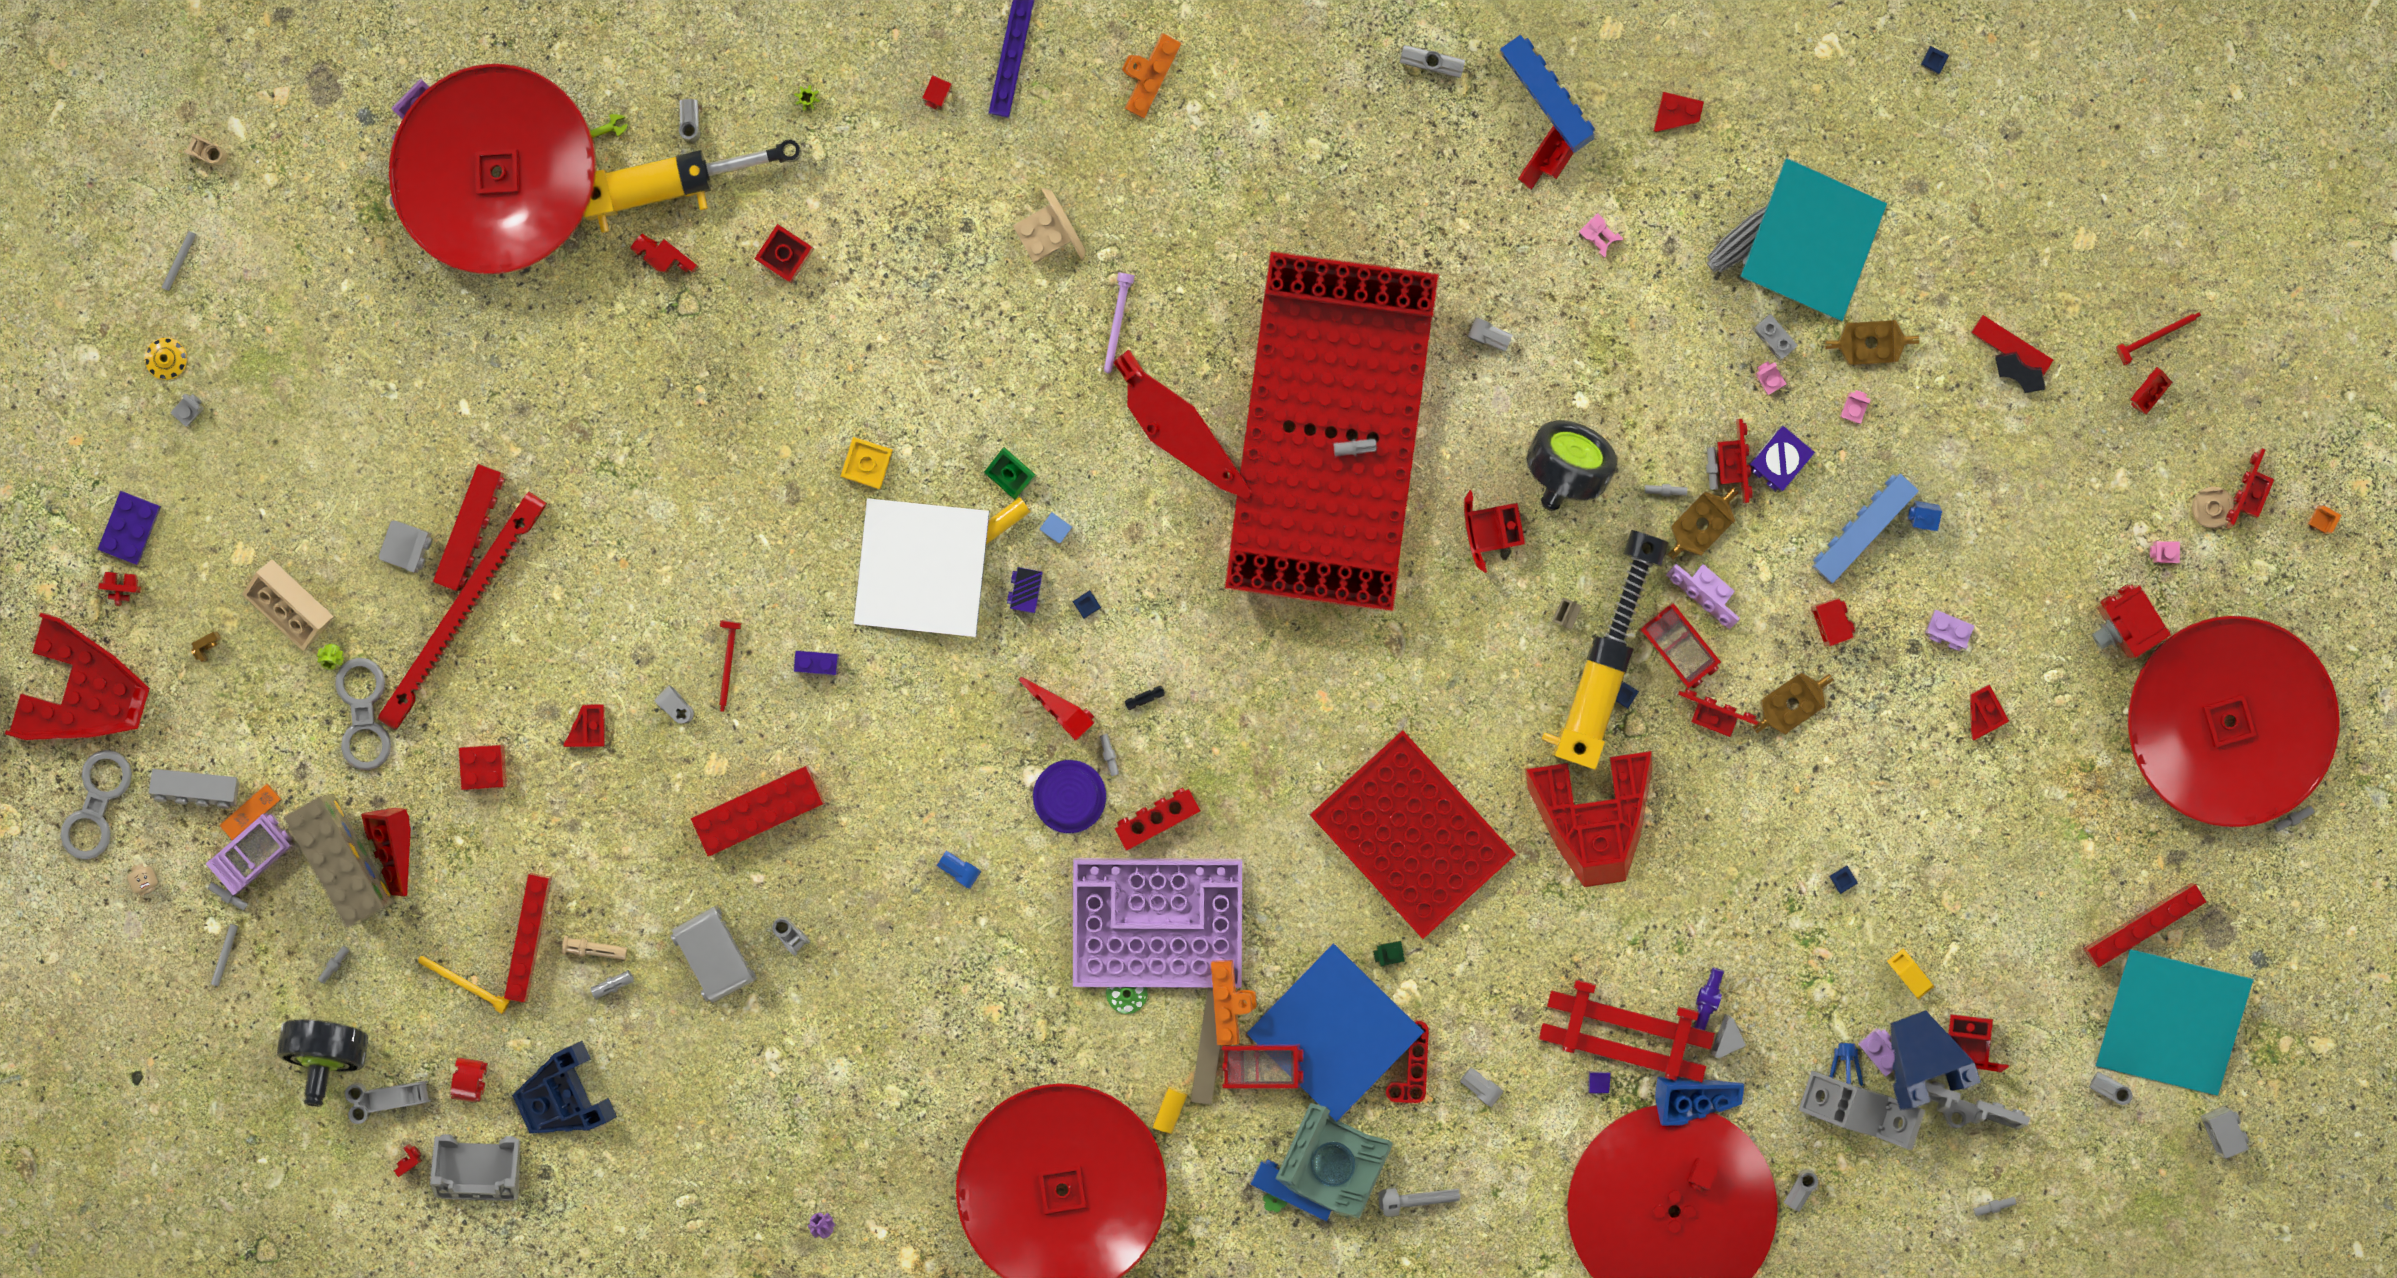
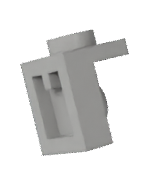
M184 394L182 396L183 399L170 412L185 427H188L204 409L200 405L202 401L194 394L191 396Z

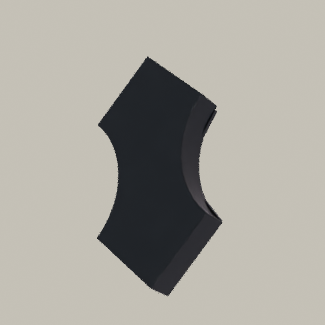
M2017 352L1995 356L1999 377L2014 379L2022 386L2024 393L2046 389L2041 367L2026 365L2021 361Z

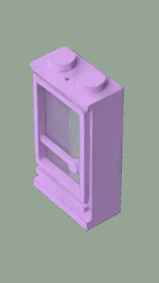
M262 814L206 863L232 895L240 893L294 845L291 841L293 839L286 830L282 831L278 826L279 821L272 814Z

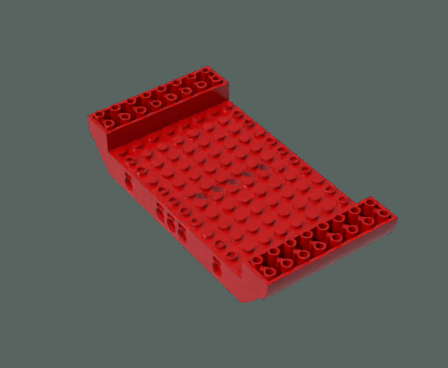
M1270 251L1240 475L1250 488L1252 494L1249 498L1237 495L1225 589L1387 611L1394 610L1399 558L1439 274ZM1286 421L1294 422L1295 430L1293 432L1287 433L1284 431L1283 424ZM1305 425H1315L1316 433L1312 436L1306 435L1304 432ZM1332 426L1336 428L1337 436L1330 439L1326 437L1325 430L1327 427ZM1350 429H1354L1358 433V438L1355 441L1367 440V435L1370 432H1375L1379 436L1375 452L1358 453L1357 456L1350 454L1335 457L1334 443L1352 442L1346 438V432Z

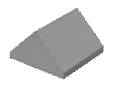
M1727 1014L1724 1015L1711 1054L1717 1058H1721L1746 1046L1734 1018Z

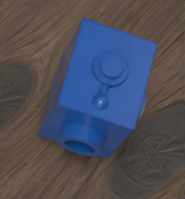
M1914 500L1913 507L1909 509L1908 519H1910L1913 527L1922 530L1938 531L1942 509L1938 504Z

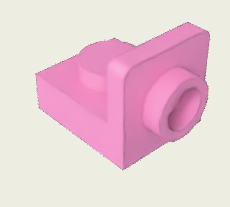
M1769 361L1757 367L1759 371L1755 373L1767 395L1786 385L1776 367V363L1770 364Z
M1855 390L1854 393H1848L1840 417L1861 424L1871 399L1866 398L1867 394Z
M2153 542L2149 552L2150 558H2153V563H2180V542Z

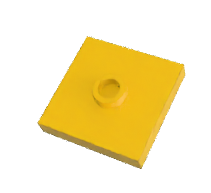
M853 437L840 477L881 490L893 449Z

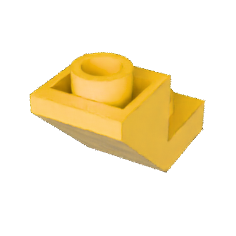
M1904 948L1887 961L1918 1000L1935 987Z

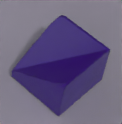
M1589 1071L1588 1093H1609L1611 1073Z

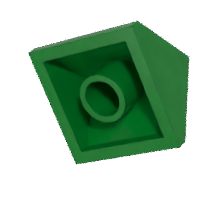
M1005 447L1001 449L984 471L990 479L1014 500L1037 476Z

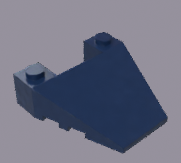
M1926 1010L1890 1023L1891 1047L1894 1050L1895 1063H1892V1068L1895 1070L1896 1082L1893 1083V1089L1900 1110L1916 1108L1931 1102L1924 1081L1945 1074L1951 1091L1966 1089L1981 1083L1975 1062Z
M579 1041L554 1053L512 1095L529 1133L587 1131L617 1117L609 1098L591 1105L578 1077L575 1067L591 1060L583 1041Z

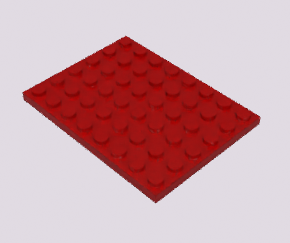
M1403 730L1309 814L1422 939L1430 934L1516 855Z

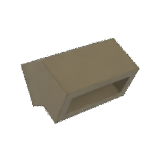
M1563 597L1552 621L1571 630L1582 605Z

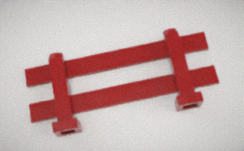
M1575 980L1574 989H1577L1576 997L1551 990L1547 1007L1569 1012L1571 1017L1567 1029L1543 1023L1539 1035L1540 1040L1562 1045V1050L1569 1053H1574L1575 1049L1665 1072V1078L1677 1080V1077L1680 1076L1703 1082L1706 1066L1683 1060L1686 1043L1710 1050L1712 1047L1715 1033L1691 1027L1692 1020L1697 1021L1699 1011L1678 1006L1676 1015L1680 1016L1678 1023L1588 1000L1589 994H1594L1596 984ZM1583 1017L1672 1039L1674 1041L1670 1056L1580 1033Z

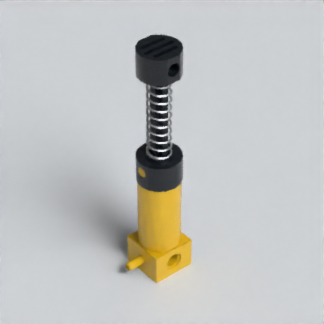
M1631 530L1623 554L1631 557L1633 562L1629 563L1631 565L1630 571H1626L1628 577L1624 579L1626 581L1625 586L1621 587L1623 592L1619 594L1621 597L1620 601L1616 602L1618 605L1617 610H1613L1615 616L1611 617L1613 622L1611 625H1608L1610 628L1609 633H1605L1606 635L1603 638L1598 636L1593 638V643L1589 650L1587 662L1565 727L1561 728L1558 737L1548 733H1543L1542 741L1555 745L1552 755L1596 770L1605 743L1602 740L1624 675L1627 672L1631 656L1634 652L1633 648L1625 644L1624 639L1628 638L1627 630H1631L1629 627L1630 622H1634L1631 618L1632 615L1636 614L1634 611L1635 607L1639 606L1637 600L1641 599L1640 591H1644L1642 588L1643 583H1647L1645 577L1649 575L1647 572L1648 568H1651L1652 565L1662 566L1669 542ZM1644 543H1648L1651 547L1648 554L1642 551ZM1580 742L1583 745V751L1580 754H1576L1574 746Z

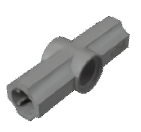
M1404 45L1399 63L1425 69L1428 72H1437L1461 78L1465 60L1439 54L1436 51H1427ZM1430 56L1436 57L1438 65L1435 67L1429 66L1426 62L1427 58Z

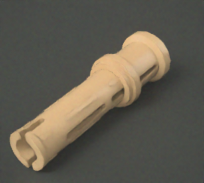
M565 935L562 954L567 952L579 954L580 957L588 954L625 960L627 947L588 942L586 938L579 940Z

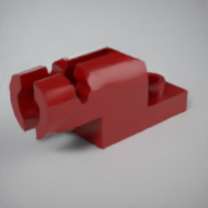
M642 233L630 247L638 256L646 252L643 260L659 272L667 273L677 260L679 261L677 266L686 273L689 270L694 273L699 267L665 239L658 245L657 241Z

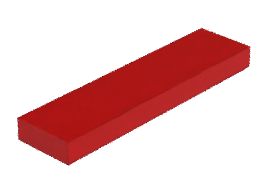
M1981 315L1971 331V334L2003 354L2017 352L2021 361L2026 365L2041 367L2043 376L2054 361L1984 315Z

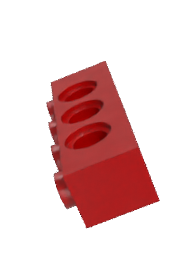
M1182 787L1172 792V798L1166 800L1163 797L1154 802L1155 807L1149 810L1144 807L1135 812L1136 817L1130 820L1128 817H1125L1116 822L1118 826L1114 829L1125 850L1127 851L1199 813L1201 810L1189 789L1185 790ZM1172 802H1178L1181 805L1179 813L1173 814L1170 812L1169 805ZM1154 812H1160L1163 816V820L1158 824L1153 823L1150 819L1151 814ZM1141 822L1144 825V831L1139 834L1133 832V823Z

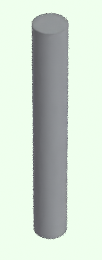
M188 231L161 288L170 290L197 234Z
M230 924L211 981L212 985L219 986L238 929V926L235 924Z

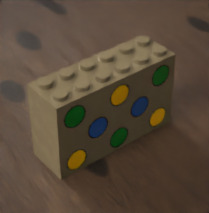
M333 793L318 796L283 817L346 928L360 924L396 903Z

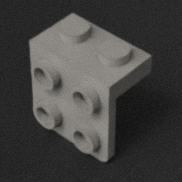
M393 520L390 522L379 559L418 573L424 566L425 558L423 557L425 551L429 550L432 538L430 537L432 533Z

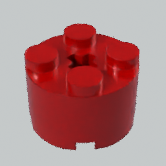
M458 1057L455 1063V1067H458V1070H455L452 1076L451 1099L474 1103L480 1102L485 1091L486 1083L483 1082L484 1075L487 1074L488 1063Z

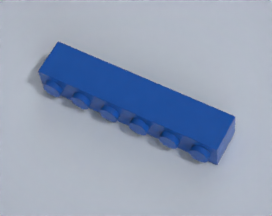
M1520 34L1500 48L1501 55L1575 153L1595 139V128L1589 120L1585 121L1581 116L1583 112L1577 104L1573 105L1569 100L1571 96L1565 87L1562 89L1557 84L1559 80L1554 72H1548L1545 68L1547 64L1540 54L1536 56L1533 52L1534 46L1528 38L1524 39Z

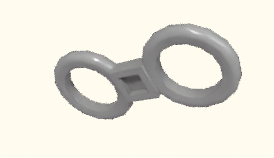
M355 658L348 660L340 667L335 680L337 693L343 702L351 706L352 725L342 737L341 750L343 757L351 766L358 770L369 771L380 767L386 762L391 750L389 734L381 725L375 723L373 704L380 699L384 692L385 678L383 671L375 662L367 658ZM357 666L370 669L376 678V688L373 694L365 699L353 698L347 693L344 686L347 672ZM362 729H370L376 732L382 742L381 753L375 760L370 762H362L356 759L350 749V741L353 735Z
M99 751L87 759L81 776L83 785L88 791L83 808L68 816L62 825L60 834L62 845L69 854L78 859L88 860L96 858L105 851L110 842L111 835L109 824L104 819L109 800L118 798L125 793L131 783L132 772L130 764L124 756L115 751ZM105 758L117 762L123 773L120 785L109 792L96 788L91 779V770L94 764ZM82 818L95 821L102 833L98 846L90 851L79 850L70 839L72 825Z

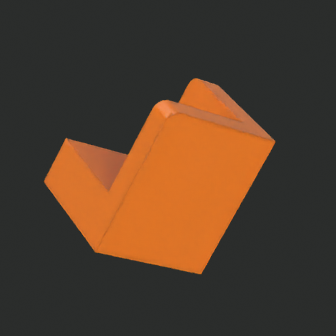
M2324 505L2317 506L2308 525L2325 534H2332L2342 515Z

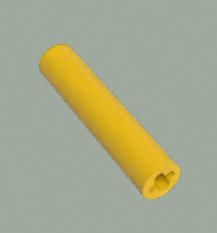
M1021 497L988 520L986 545L1031 512Z

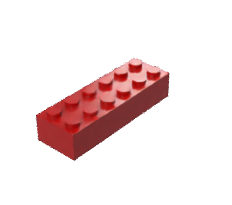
M807 765L690 819L709 857L821 806L825 802Z

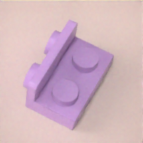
M1934 610L1925 633L1930 635V640L1941 643L1943 640L1949 643L1948 647L1960 651L1961 648L1967 649V643L1974 625Z
M1876 1028L1861 1040L1858 1045L1886 1077L1893 1071L1892 1063H1895L1894 1050H1892L1891 1036L1885 1029L1881 1031Z

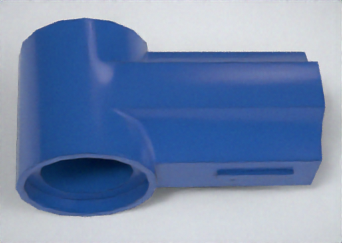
M947 850L936 865L969 889H971L982 872L967 861H962Z

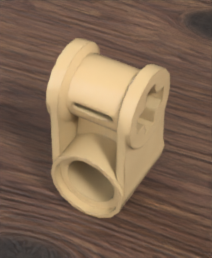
M194 133L191 134V142L188 148L184 149V153L216 166L223 165L226 162L227 153L223 148ZM218 150L219 158L212 160L211 155L213 151Z

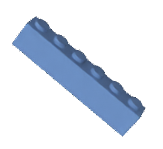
M1893 474L1885 482L1886 488L1882 492L1878 490L1870 498L1873 502L1868 507L1864 505L1856 513L1858 518L1853 523L1849 521L1841 529L1844 533L1839 538L1835 536L1827 544L1830 548L1825 553L1821 551L1813 559L1815 564L1812 567L1830 584L1836 581L1919 492L1902 474L1897 476Z

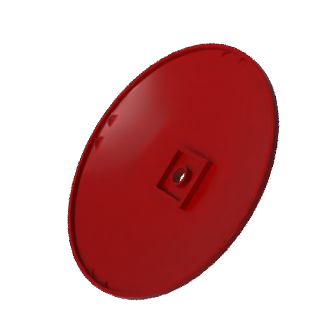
M483 64L464 68L447 75L430 86L416 99L402 119L395 134L389 159V184L396 212L409 235L422 249L442 263L459 270L477 274H502L521 270L536 264L556 251L572 235L584 217L591 200L596 177V157L592 135L586 120L574 101L560 87L546 77L529 69L507 64ZM499 166L502 168V174L495 178L492 175V171L495 167Z
M2222 616L2202 620L2179 630L2166 639L2152 653L2140 670L2134 683L2129 701L2127 725L2129 742L2135 762L2146 782L2163 801L2183 815L2203 823L2223 827H2244L2265 823L2288 813L2301 804L2316 789L2327 773L2336 751L2340 716L2338 700L2331 678L2320 659L2307 644L2288 630L2262 619L2246 616ZM2228 715H2232L2235 718V724L2232 727H2227L2224 723V719Z
M1063 1083L1047 1084L1024 1090L1009 1097L991 1110L978 1124L968 1139L959 1162L956 1178V1201L959 1218L971 1246L982 1261L1002 1278H1121L1143 1258L1158 1234L1167 1202V1179L1163 1158L1153 1135L1144 1122L1124 1103L1109 1094L1087 1086ZM1059 1184H1066L1068 1186V1193L1065 1196L1057 1194L1056 1188Z
M1657 1105L1644 1107L1618 1118L1605 1127L1587 1146L1575 1167L1568 1191L1567 1217L1570 1236L1581 1262L1593 1278H1752L1763 1264L1770 1250L1777 1225V1194L1771 1171L1764 1156L1755 1143L1738 1126L1714 1112L1707 1114L1706 1117L1701 1119L1689 1120L1688 1123L1683 1125H1661ZM1696 1158L1704 1159L1719 1166L1710 1190L1703 1189V1192L1691 1187L1692 1183L1687 1181ZM1673 1205L1680 1208V1213L1676 1217L1668 1214L1669 1208Z

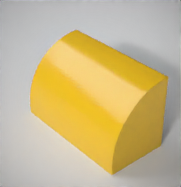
M1168 1086L1152 1128L1172 1134L1188 1094Z

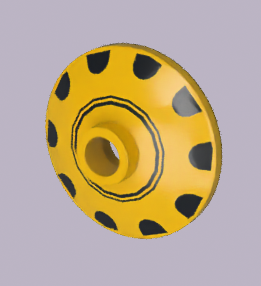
M171 338L155 340L149 345L145 353V365L148 371L154 377L162 380L178 377L184 371L187 364V353L184 347L178 341ZM164 354L168 357L166 362L161 361V356Z

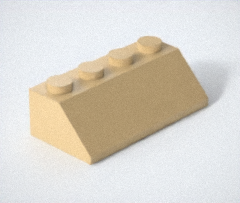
M270 560L255 573L242 593L247 600L303 652L325 630L334 617L273 560Z

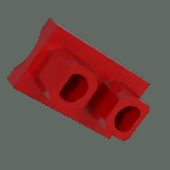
M105 572L103 582L99 583L98 589L116 591L115 594L108 593V599L115 600V606L120 607L122 601H130V595H123V591L141 593V587L138 586V576L136 574H124V584L119 585L117 584L118 573Z

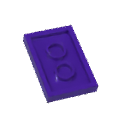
M120 491L97 550L139 565L161 506Z

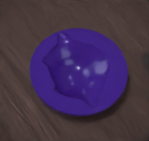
M1062 760L1048 766L1039 775L1033 789V804L1039 818L1051 829L1062 833H1078L1091 827L1102 815L1106 804V788L1100 775L1088 764L1077 760Z

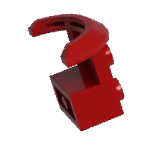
M1470 490L1464 498V518L1467 537L1476 567L1487 573L1486 563L1481 556V552L1525 544L1518 503L1473 511L1474 499L1472 490Z
M1950 1014L1948 1034L1975 1062L1977 1069L2003 1072L2009 1068L2007 1064L1989 1062L1993 1019Z

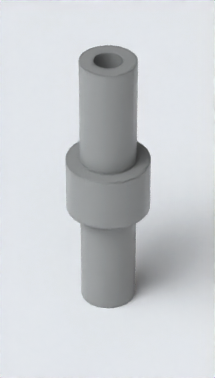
M1715 447L1707 448L1708 465H1706V473H1709L1710 490L1718 489L1717 472H1719V464H1716Z
M1662 484V486L1645 485L1644 493L1661 494L1663 497H1670V495L1687 496V487H1673L1671 484Z
M1108 734L1101 735L1104 760H1107L1111 776L1118 775L1115 749L1112 750Z
M2309 806L2299 812L2287 815L2286 819L2273 826L2279 832L2290 825L2295 826L2301 823L2302 819L2314 814L2315 811L2312 806Z
M213 882L209 885L208 890L220 896L222 901L227 904L231 903L243 911L247 908L248 903L232 895L228 889L225 890Z
M342 946L336 956L328 961L326 969L318 978L321 983L325 984L334 971L337 972L340 968V963L350 951L347 947Z
M2014 1197L2001 1201L1996 1199L1990 1201L1987 1205L1974 1208V1214L1977 1217L1990 1212L1992 1214L2001 1212V1209L2016 1205V1200Z

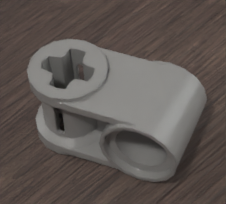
M670 685L654 699L657 705L677 723H688L694 717L693 709ZM680 710L687 711L685 713V715L687 716L686 718L679 717L681 715V713L679 712Z
M782 916L774 921L772 926L774 934L794 956L797 955V951L805 944L811 942L787 917ZM783 921L787 923L788 930L785 932L778 931L776 927L778 922Z

